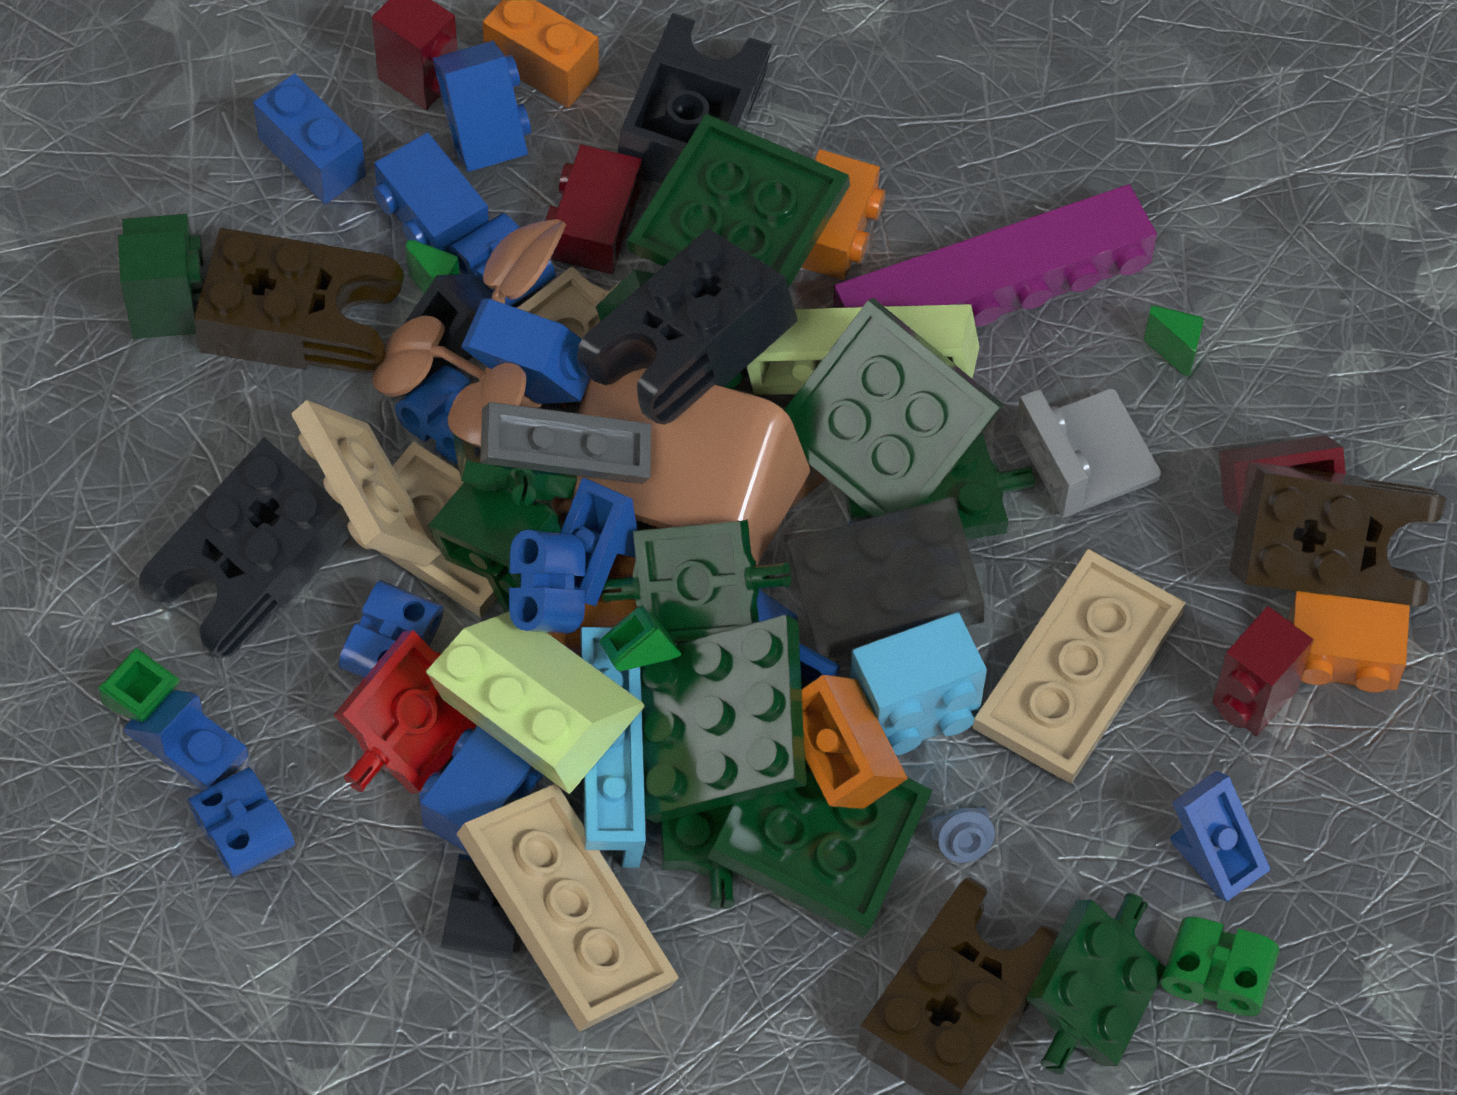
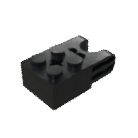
M672 13L656 52H653L621 128L617 153L641 158L642 178L662 184L705 114L744 130L767 72L772 44L748 38L743 49L730 59H711L701 55L694 48L691 33L695 20Z
M707 228L583 337L578 345V367L581 373L603 385L613 384L633 371L647 369L637 383L638 403L642 414L658 424L665 425L671 423L714 385L724 387L798 322L786 278Z
M264 437L146 564L140 573L139 587L150 599L157 602L171 603L196 584L203 582L216 583L218 590L216 602L199 628L200 638L204 648L214 657H230L249 640L279 606L284 608L351 536L347 527L350 519L341 504L337 503L323 488ZM279 518L277 523L271 527V522Z

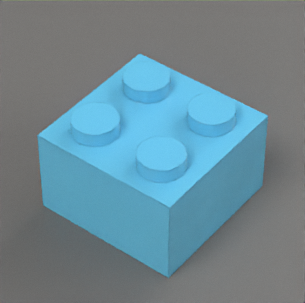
M956 612L853 649L850 678L858 680L895 754L902 755L918 747L922 740L942 733L945 736L957 735L974 724V718L981 708L987 669L960 613Z

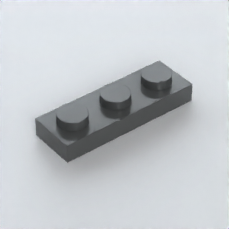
M489 402L482 408L480 463L643 484L650 479L651 424Z

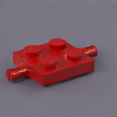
M414 630L404 631L333 714L358 740L364 752L350 771L343 776L346 783H352L350 787L358 792H363L376 774L383 769L390 772L411 794L420 793L428 778L434 772H439L452 756L454 746L463 732L468 728L474 729L477 726L441 698L426 673L441 653L432 650Z

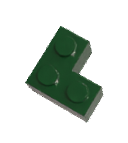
M187 214L122 219L123 235H118L120 284L132 338L142 339L197 334L194 316L204 285V280L201 279L200 266H204L201 234H191Z
M464 482L432 519L428 527L445 560L486 578L504 613L509 612V588H521L522 574L510 573V549L515 536L524 530L560 533L559 525L561 521L551 508L541 502H534L533 504L523 506V501L521 500L520 505H517L513 502L511 492L506 488H500L497 491H483L471 486L468 482Z

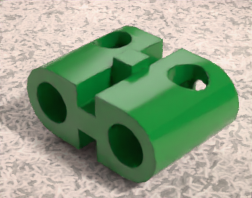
M1186 917L1182 919L1160 982L1162 987L1168 993L1181 999L1202 1005L1204 999L1217 1002V1009L1242 1016L1259 1015L1280 953V948L1276 942L1261 934L1238 928L1236 934L1223 931L1224 924L1204 918Z

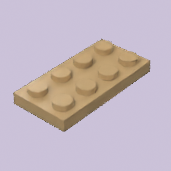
M1087 549L975 716L973 729L1072 784L1184 612L1186 602Z
M553 784L468 821L457 832L460 841L579 1032L671 988L679 979L600 851L585 850V827L558 785Z

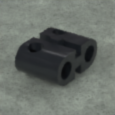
M459 854L441 948L511 961L516 929L470 855Z

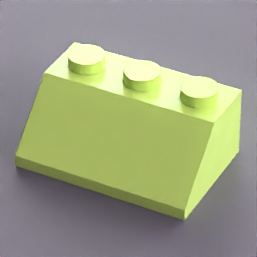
M510 612L464 628L426 671L445 702L568 794L574 790L645 707L643 702L547 632L524 631L517 628L510 618Z

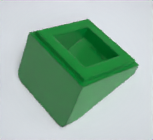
M408 240L405 245L408 275L423 293L426 292L437 275H460L459 262L456 255L415 240Z
M1151 305L1144 341L1179 372L1190 377L1204 318Z
M643 605L637 607L600 638L599 641L611 663L619 672L672 660L681 655L668 632Z
M135 647L98 687L102 704L110 710L143 723L180 683V679Z

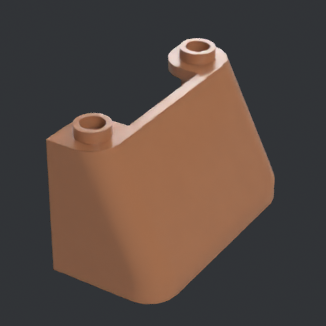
M647 369L633 371L609 385H603L590 379L577 414L650 423L651 464L650 479L643 484L591 477L584 478L633 499L636 521L660 528L748 519L751 553L757 566L811 471L789 415L781 407L767 399L714 385L677 419L663 425L655 423L643 415L638 403L637 383ZM577 476L572 499L555 497L551 500L552 506L563 524L583 476Z

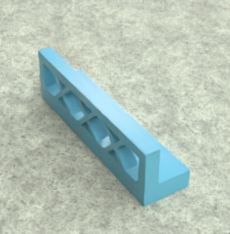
M582 627L580 633V657L641 701L640 667L619 672L613 666L599 643L600 638L612 628ZM642 710L583 778L585 850H622V867L626 868L640 867L646 842Z

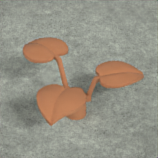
M556 219L529 224L518 228L500 241L490 255L483 273L484 283L489 288L495 289L492 294V300L506 304V297L517 299L536 283L547 266L567 225L564 221ZM420 316L400 326L385 342L383 362L371 376L375 389L389 397L406 394L415 388L426 377L431 368L433 358H443L479 379V382L468 385L455 398L449 411L448 425L458 438L481 448L482 408L489 402L539 408L542 405L537 404L524 394L527 378L526 373L519 365L503 363L495 366L493 369L486 367V370H483L447 348L438 346L445 332V326L440 320L431 316Z

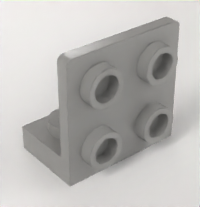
M1040 389L1020 396L1015 431L1062 518L1159 481L1161 470L1116 390L1108 389L1060 408L1056 406L1050 407Z

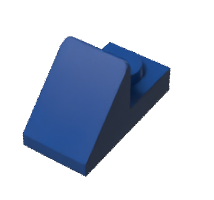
M582 477L560 533L575 535L584 545L585 576H574L573 590H585V604L596 606L617 553L636 558L633 531H637L633 499Z
M173 690L143 723L131 719L124 727V732L202 791L229 778L249 757L247 746L203 714L200 697L192 692Z
M1215 771L1172 802L1183 827L1174 833L1170 839L1175 848L1220 899L1226 902L1271 870L1228 775Z

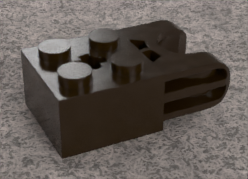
M220 228L194 316L200 353L306 370L308 365L355 373H373L383 362L384 344L376 329L346 318L344 314L352 307L360 304H386L392 302L401 291L404 281L403 269L395 259L382 254Z
M1249 461L1229 570L1247 585L1410 606H1423L1428 602L1430 586L1412 571L1391 567L1387 557V546L1396 530L1408 523L1438 522L1445 512L1447 498L1430 488ZM1305 521L1309 523L1307 532L1297 539L1293 536L1296 527L1304 528Z
M971 877L965 878L959 884L860 1025L857 1052L925 1095L972 1094L1031 1004L1026 997L1059 934V931L1051 926H1041L1030 940L1020 947L1012 950H999L989 946L980 938L975 928L984 912V899L987 895V889L983 884ZM936 1020L944 1021L940 1027L931 1023Z

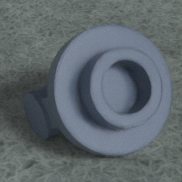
M985 806L961 808L950 814L928 819L933 841H937L943 855L954 862L966 863L977 860L993 844L995 831Z

